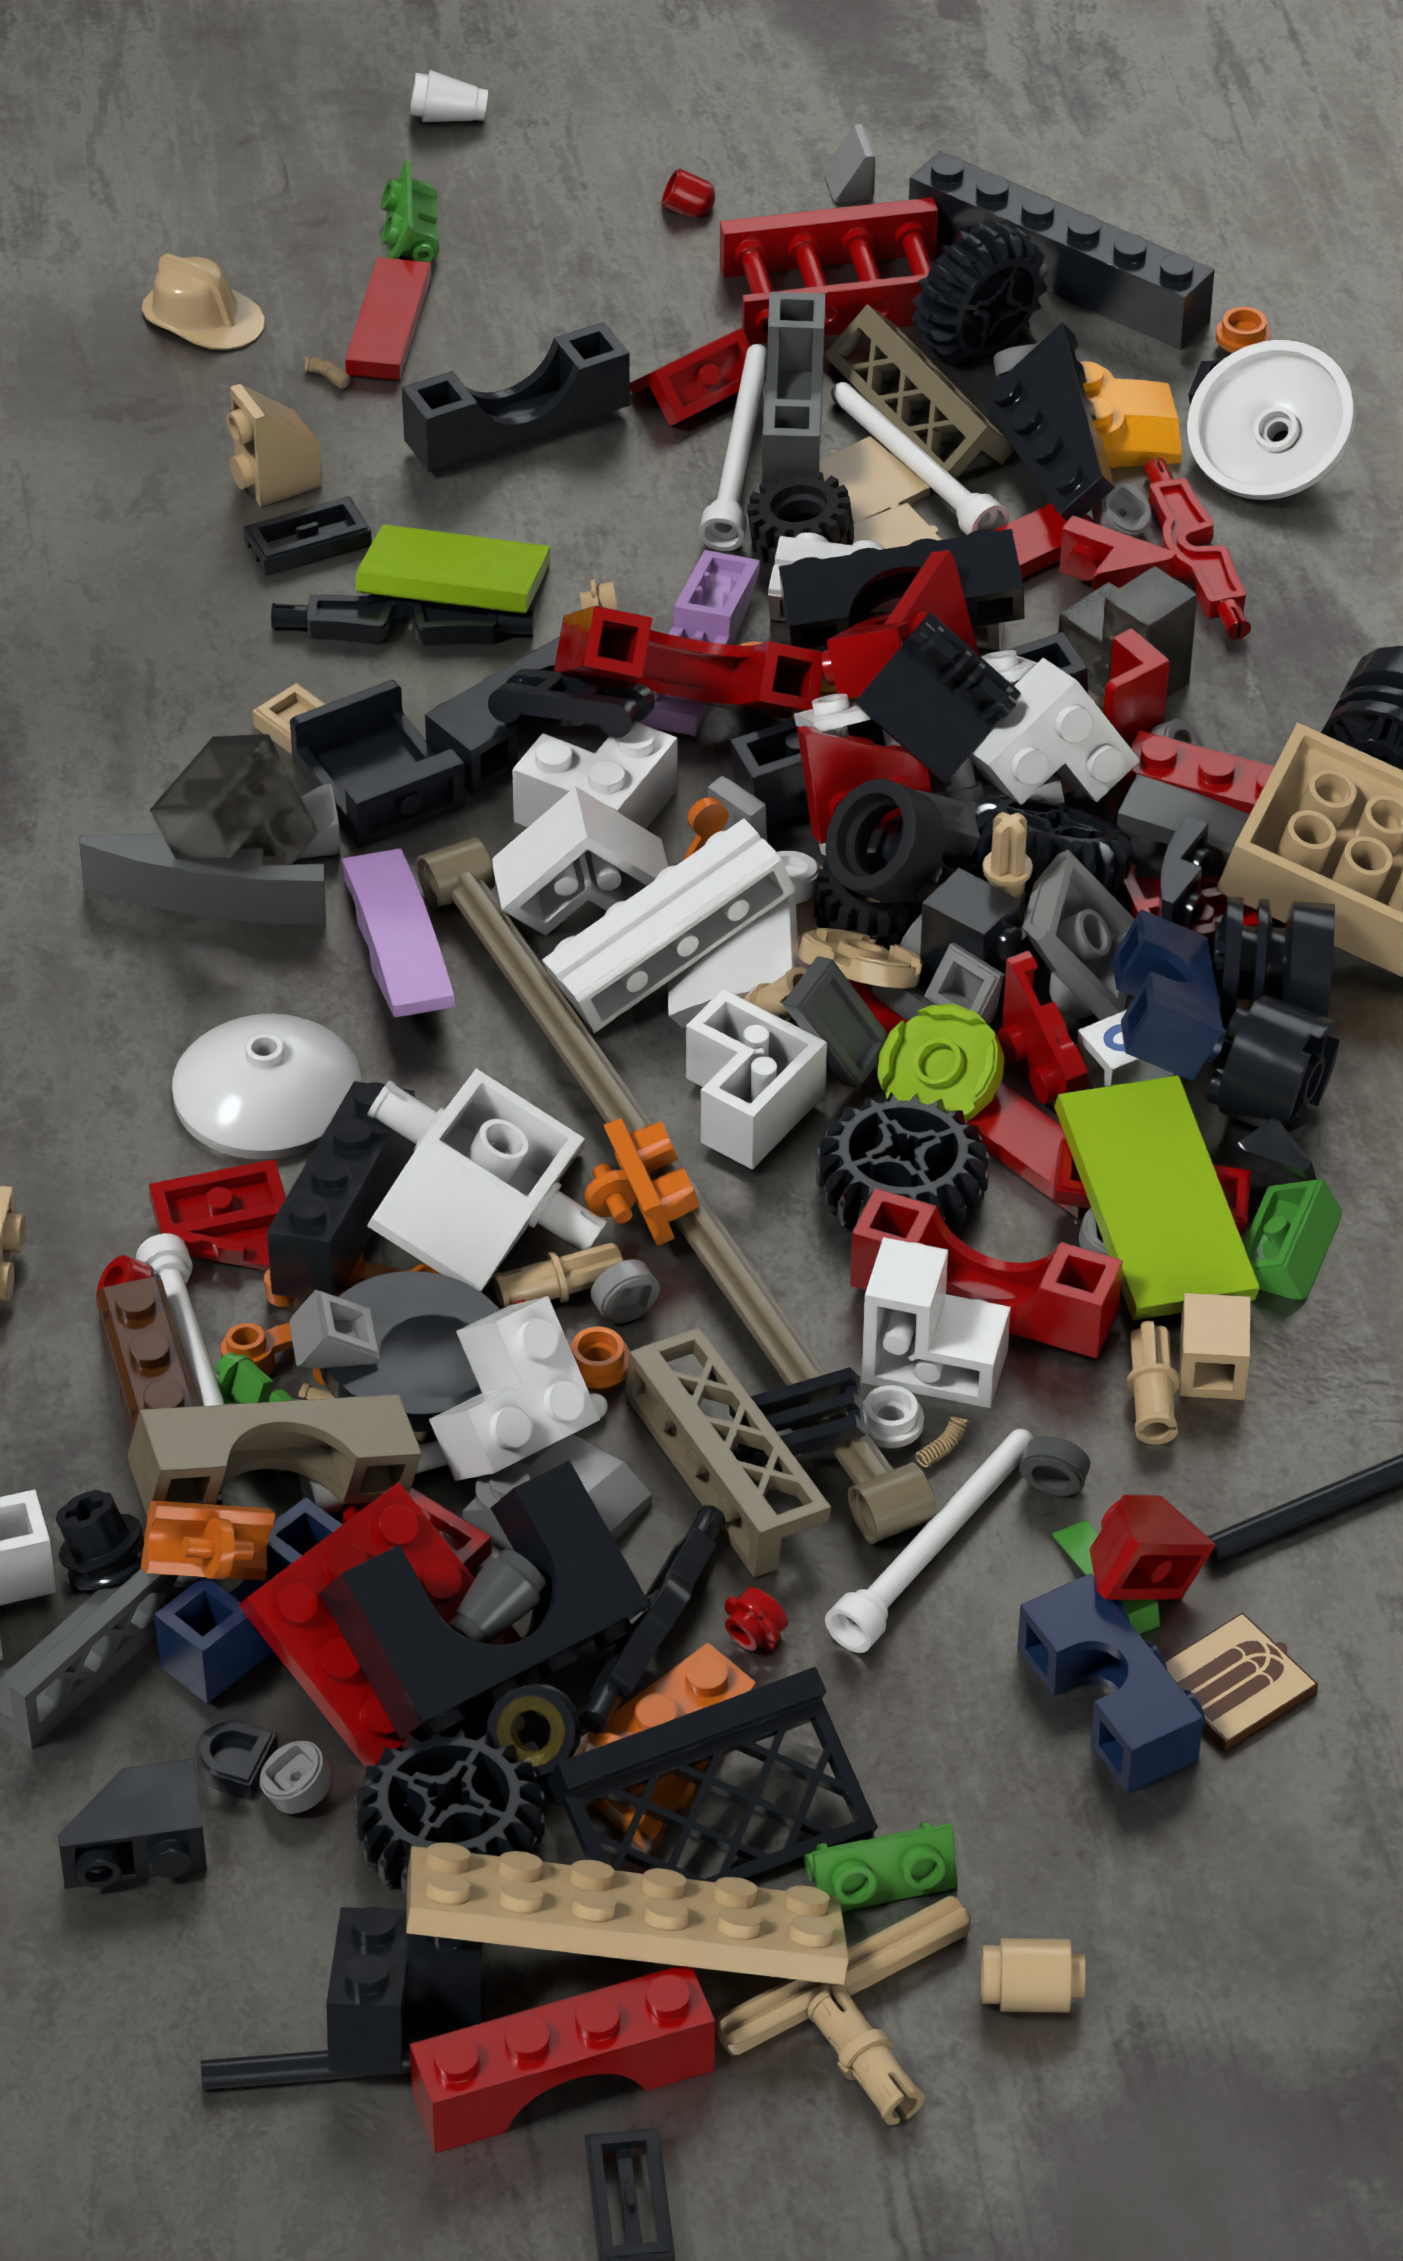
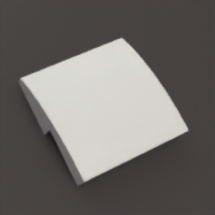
M790 895L668 981L669 1017L682 1029L686 1028V1025L722 989L744 999L760 983L771 984L784 976L793 967H799L796 900Z

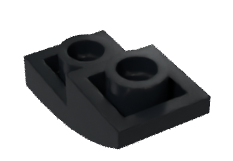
M1186 815L1174 833L1164 856L1161 870L1158 916L1192 930L1198 924L1205 908L1206 898L1205 895L1200 894V888L1212 862V852L1207 849L1209 823Z

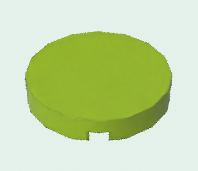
M956 1004L930 1005L916 1011L919 1014L918 1016L911 1018L906 1024L902 1020L890 1031L880 1051L877 1076L882 1090L885 1092L887 1099L892 1092L898 1101H910L916 1093H918L921 1102L928 1105L942 1099L945 1113L963 1110L966 1121L974 1118L992 1101L1003 1079L1005 1056L998 1036L975 1011Z

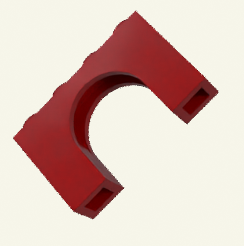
M598 606L588 607L563 616L554 672L637 682L647 686L654 695L779 720L794 717L795 713L813 709L812 701L819 698L823 677L822 652L771 641L751 646H742L679 637L651 630L652 617Z

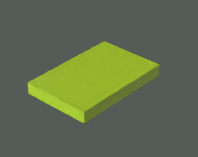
M382 524L356 571L355 591L524 614L527 612L550 565L551 546Z

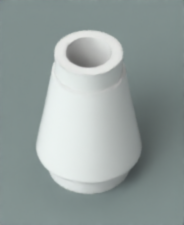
M429 70V74L415 73L410 115L422 117V122L484 121L488 90L478 88L475 85L433 70Z

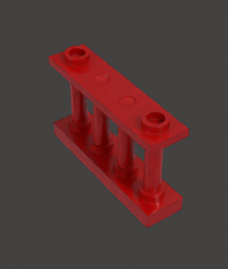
M934 198L720 221L719 265L723 278L746 275L751 294L742 295V329L750 345L768 343L770 292L826 293L825 336L842 334L867 304L899 328L916 326L911 320L913 313L917 310L912 300L922 291L918 281L927 277L931 270L929 255L936 254L938 209ZM907 257L913 276L881 279L876 264L877 260ZM853 263L859 282L827 285L822 267ZM800 269L805 288L782 291L773 290L768 273Z

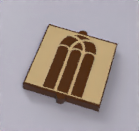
M1243 1612L1165 1661L1167 1671L1182 1690H1190L1201 1704L1205 1715V1726L1202 1729L1225 1751L1317 1693L1318 1683L1287 1654V1645L1282 1642L1275 1643Z

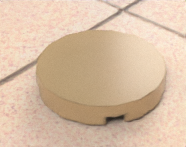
M817 928V930L805 932L802 936L798 952L800 959L809 965L813 963L817 956L833 959L847 979L890 988H915L919 984L924 964L915 952L903 946L891 945L888 953L887 949L875 944L876 940L870 939L869 935L830 928Z

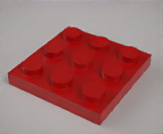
M399 1482L238 1605L365 1768L366 1766L379 1763L384 1747L397 1749L405 1739L400 1740L320 1592L343 1572L400 1545L435 1609L448 1624L475 1580ZM511 1625L489 1644H510L518 1642L522 1638Z

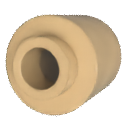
M1000 1938V1945H982V2004H999L1000 2012L1069 2013L1071 1998H1084L1085 1955L1071 1954L1070 1939Z

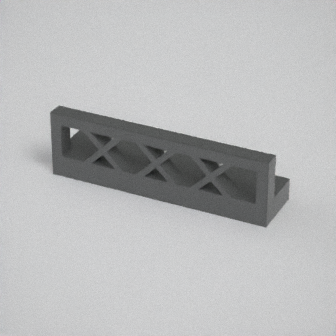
M140 1568L126 1580L107 1588L98 1589L0 1677V1728L33 1749L156 1636L154 1614L202 1577L147 1574Z

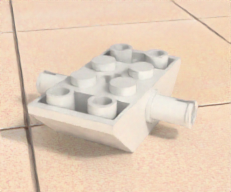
M477 1068L446 1109L440 1108L438 1112L396 1086V1083L391 1080L383 1087L367 1115L372 1119L375 1118L416 1144L413 1155L367 1225L369 1228L440 1274L460 1280L482 1292L528 1226L534 1228L538 1223L580 1251L593 1246L608 1220L603 1217L600 1218L559 1191L561 1188L559 1182L586 1145L585 1138Z

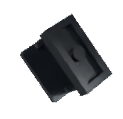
M389 680L291 718L292 762L313 789L324 784H332L338 821L358 848L465 807L463 761L453 749L439 754L434 752L404 714L402 709V690L395 680Z

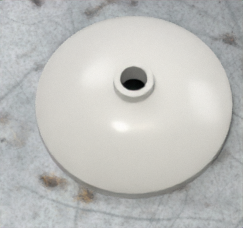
M1271 340L1249 345L1219 362L1206 375L1196 390L1187 420V434L1191 452L1203 473L1218 487L1233 495L1247 499L1270 500L1299 493L1325 477L1336 466L1348 448L1356 419L1354 395L1345 374L1336 362L1313 346L1290 340ZM1288 431L1287 437L1278 442L1272 441L1276 433Z
M257 1014L221 1024L200 1036L187 1048L179 1059L174 1071L172 1081L173 1102L176 1113L186 1130L208 1147L240 1158L257 1160L279 1159L315 1149L354 1081L362 1082V1077L354 1052L340 1036L330 1029L296 1016Z

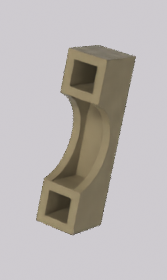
M398 1394L144 1409L139 1411L127 1459L147 1515L151 1500L216 1505L219 1492L228 1481L242 1473L258 1469H282L307 1476L327 1488L342 1504L371 1503L398 1482L409 1494L422 1453Z

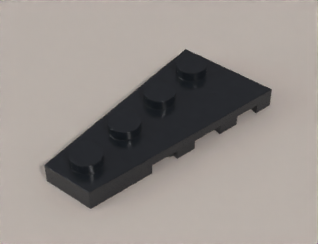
M1062 322L1007 374L1000 376L993 383L992 387L979 399L1055 509L1068 522L1072 515L1079 518L1086 515L1115 488L1103 440L1096 433L1093 424L1097 417L1093 403L1086 397L1083 384L1087 382L1084 367L1077 360L1074 351L1078 348L1076 336Z

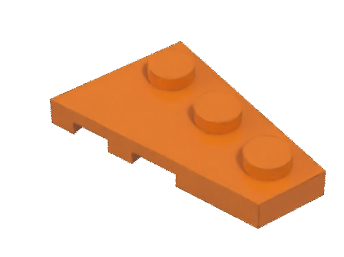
M707 1642L618 1709L611 1718L608 1728L603 1733L596 1734L589 1731L582 1736L574 1756L756 1689V1682ZM710 1760L692 1766V1768L703 1772ZM673 1774L657 1780L649 1802L674 1813L678 1809L683 1811L695 1792V1784ZM646 1784L626 1792L641 1797ZM608 1798L591 1804L622 1832L626 1833L635 1810ZM643 1814L633 1841L649 1855L653 1856L664 1840V1830L667 1824Z

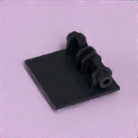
M929 612L856 699L854 704L941 782L946 784L999 719L1001 721L1004 720L1012 712L1018 703L1015 699L1021 692L935 615Z

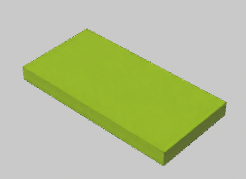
M1179 1075L1058 1094L1054 1108L1108 1255L1123 1260L1121 1290L1132 1320L1136 1321L1182 1313L1184 1293L1250 1297V1301L1255 1300L1260 1289Z

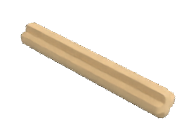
M948 1896L848 1948L849 1960L845 1984L841 1986H844L850 1993V1996L968 1935L971 1919L967 1910L958 1898ZM788 1979L719 2015L715 2020L717 2037L729 2054L739 2055L808 2019V2006L822 1991L827 1990L831 1999L836 2003L837 2000L831 1993L833 1986L838 1984Z

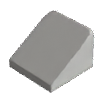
M862 124L852 127L825 168L824 176L835 203L871 200L872 195H874L876 156L866 128H863Z
M331 783L319 786L273 812L280 861L340 854L339 821Z
M953 942L950 943L924 997L936 1005L956 1004L973 1010L987 1024H990L997 1011L1005 974Z
M314 1290L290 1319L289 1325L296 1365L298 1367L316 1369L372 1365L379 1359L370 1308Z

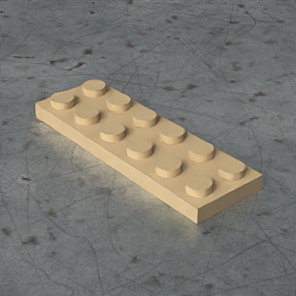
M435 1843L428 1848L411 1846L407 1879L406 1933L829 1984H845L849 1957L840 1900L838 1897L829 1896L823 1890L815 1887L793 1886L787 1891L758 1888L754 1883L736 1877H724L716 1882L686 1879L676 1871L660 1868L647 1870L644 1874L615 1871L610 1865L595 1860H580L572 1865L542 1862L539 1857L520 1851L505 1852L499 1857L470 1853L465 1847L453 1843Z

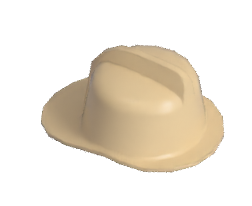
M169 253L161 256L158 262V272L155 276L153 290L145 297L142 304V313L147 321L207 349L228 351L243 348L256 341L264 331L265 317L260 307L248 297L231 289L221 267L209 258L198 256L181 258Z

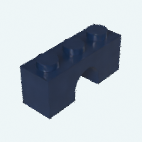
M1141 909L1112 957L1116 989L1135 997L1121 1019L1125 1053L1194 1081L1205 1061L1211 1063L1217 1058L1223 1047L1226 1029L1222 1026L1220 1014L1221 998L1217 995L1208 938Z
M305 1497L274 1521L267 1544V1572L265 1581L244 1579L237 1588L228 1593L212 1579L202 1577L156 1612L154 1617L160 1667L206 1704L211 1702L274 1652L238 1605L342 1524Z
M1092 1573L1020 1604L1017 1648L1053 1695L1081 1684H1095L1113 1692L1094 1701L1090 1744L1127 1793L1199 1760L1202 1728L1205 1726V1715L1201 1704L1190 1690H1182L1167 1671L1165 1660L1158 1647L1151 1641L1144 1642L1130 1624L1127 1610L1122 1601L1106 1600L1096 1591L1095 1579Z

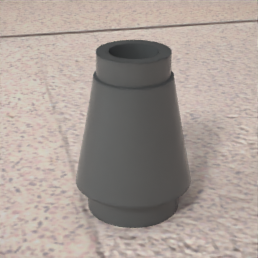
M504 1549L497 1558L490 1556L486 1559L448 1625L466 1638L489 1644L540 1604L541 1601L538 1594L545 1588L546 1581L537 1568L526 1558L511 1549Z

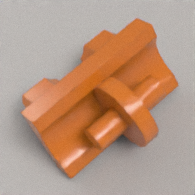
M622 1118L603 1125L615 1150L614 1155L621 1170L612 1171L607 1163L599 1164L593 1169L592 1174L595 1179L587 1186L584 1192V1201L588 1210L599 1217L612 1216L616 1223L623 1224L632 1218L630 1208L637 1203L657 1246L675 1239L669 1222L689 1213L700 1205L683 1167L652 1181L649 1178L648 1173L678 1160L662 1121L639 1128L628 1133Z
M151 1500L144 1533L141 1569L147 1574L196 1576L222 1580L229 1578L265 1581L267 1572V1544L270 1532L274 1526L276 1513L269 1508Z

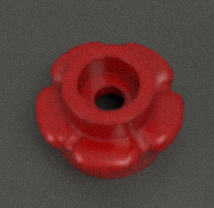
M749 1587L738 1598L731 1596L725 1601V1611L730 1615L725 1621V1628L737 1644L750 1651L756 1650L759 1645L765 1650H773L777 1646V1642L780 1640L779 1634L788 1626V1619L781 1606L770 1595L758 1588Z

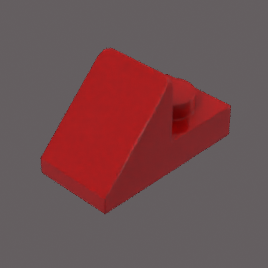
M1073 515L1062 528L1059 572L1092 584L1091 616L1099 617L1165 604L1173 597L1176 552Z

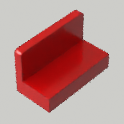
M741 327L630 382V391L633 394L650 386L668 425H674L739 392L746 353L751 345Z
M1132 628L1113 637L1110 681H1108L1105 687L1104 715L1130 748L1139 731L1150 733L1155 726L1165 721L1170 662L1169 659Z

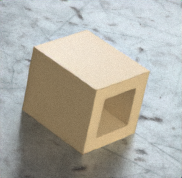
M1184 1293L1180 1331L1179 1396L1245 1400L1250 1360V1297Z

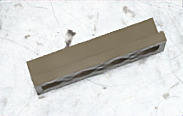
M868 304L824 354L878 411L955 479L981 450L1000 464H1003L1015 450L1006 436L896 324ZM867 335L871 339L869 362L852 365L846 358ZM900 369L899 392L880 395L882 372ZM930 400L929 423L910 426L912 403ZM944 415H945L949 420H944V421H943ZM960 431L966 437L965 440L944 461L940 457L942 434Z
M700 1327L629 1351L625 1397L702 1506L711 1505L723 1512L726 1522L720 1531L752 1576L756 1578L778 1570L782 1538L829 1521L831 1506ZM693 1353L704 1369L699 1378L673 1371L667 1362ZM703 1398L731 1405L736 1412L733 1423L706 1416L700 1409ZM735 1444L763 1450L769 1458L766 1468L738 1461L732 1453ZM768 1489L797 1496L803 1506L777 1515L765 1497Z

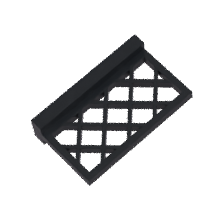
M816 1666L560 1761L556 1764L547 1780L557 1806L564 1805L586 1860H595L608 1864L603 1850L616 1855L612 1865L615 1871H620L623 1861L626 1859L648 1870L656 1868L673 1870L690 1880L716 1882L720 1878L736 1877L749 1881L804 1860L805 1854L817 1851V1844L826 1843L828 1847L846 1844L872 1834L878 1828L822 1698L827 1691ZM809 1722L812 1723L822 1746V1752L815 1769L777 1753L786 1731ZM774 1736L769 1749L756 1744V1742ZM737 1750L763 1762L751 1794L713 1777L722 1755ZM710 1760L705 1773L692 1768V1766ZM827 1762H829L835 1778L823 1773ZM772 1766L809 1782L797 1814L759 1797ZM673 1774L699 1786L687 1818L649 1802L658 1779ZM646 1784L641 1797L626 1792ZM819 1786L844 1797L854 1822L832 1830L805 1818L817 1787ZM707 1790L745 1806L733 1838L695 1822ZM608 1798L635 1810L622 1843L596 1832L585 1807ZM754 1810L791 1826L781 1850L767 1854L741 1842ZM643 1814L681 1830L668 1863L630 1847ZM799 1831L814 1836L795 1844ZM689 1834L727 1851L718 1874L703 1879L676 1867ZM735 1855L750 1861L730 1869Z

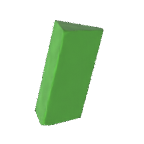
M1324 1179L1268 1186L1243 1243L1259 1284V1290L1295 1300H1305L1308 1297L1342 1217L1341 1208Z

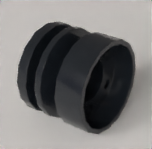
M1403 646L1377 648L1360 659L1321 733L1403 770Z
M1227 897L1226 910L1215 930L1212 962L1217 995L1221 998L1220 1014L1222 1026L1229 1025L1236 1011L1237 999L1250 1000V1010L1254 1001L1263 995L1272 996L1328 1017L1334 948L1335 904L1293 901L1285 928H1273L1269 899H1258L1255 926H1244V898Z

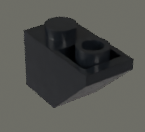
M193 1759L122 1768L58 1834L65 1889L85 1886L100 1888L111 1885L114 1882L156 1876L172 1878L186 1872L207 1870L203 1825Z

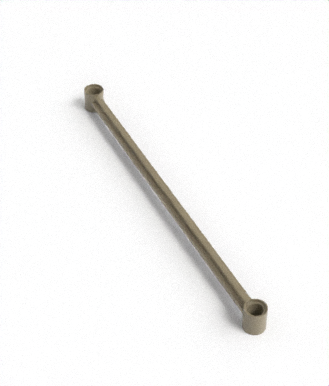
M472 837L418 856L416 860L417 874L429 903L434 908H439L453 902L456 904L606 1124L622 1118L628 1133L653 1124L490 891L495 886V876L490 856L481 840L477 837ZM677 1160L648 1173L649 1178L652 1181L682 1168V1165ZM687 1174L700 1206L673 1221L785 1384L791 1385L827 1374ZM844 1412L816 1420L814 1426L848 1417V1414ZM867 1431L866 1436L829 1446L855 1484L848 1490L849 1506L856 1526L869 1543L874 1544L931 1521L936 1515L935 1497L930 1483L920 1467L915 1463H909L893 1470Z

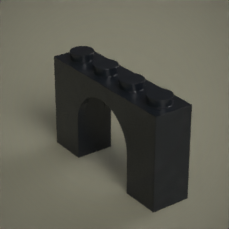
M570 1460L514 1487L491 1507L513 1550L533 1564L546 1581L545 1588L538 1594L541 1602L533 1609L529 1627L520 1641L503 1645L484 1644L466 1638L451 1628L435 1609L400 1545L343 1572L320 1592L400 1740L405 1739L407 1733L412 1735L422 1729L425 1730L429 1739L434 1734H443L467 1719L462 1711L464 1707L481 1699L486 1709H490L509 1690L522 1687L519 1682L520 1678L538 1670L543 1680L562 1672L580 1660L575 1650L594 1641L599 1651L614 1645L633 1633L634 1627L630 1620L650 1606L649 1601Z

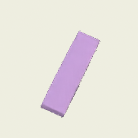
M704 550L674 605L673 626L669 634L700 641L735 645L760 571V560ZM654 695V709L639 723L654 729L696 736L710 706Z
M401 848L342 858L344 882L355 902L358 927L369 948L371 970L394 1018L456 1007L453 989L431 920Z

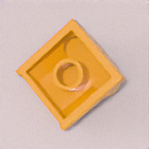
M1090 361L1080 362L1084 367L1087 382L1083 384L1086 397L1093 403L1097 417L1093 424L1096 433L1103 440L1110 468L1144 466L1153 458L1156 464L1158 458H1163L1167 464L1182 463L1179 418L1169 383L1114 379L1111 372L1099 364Z

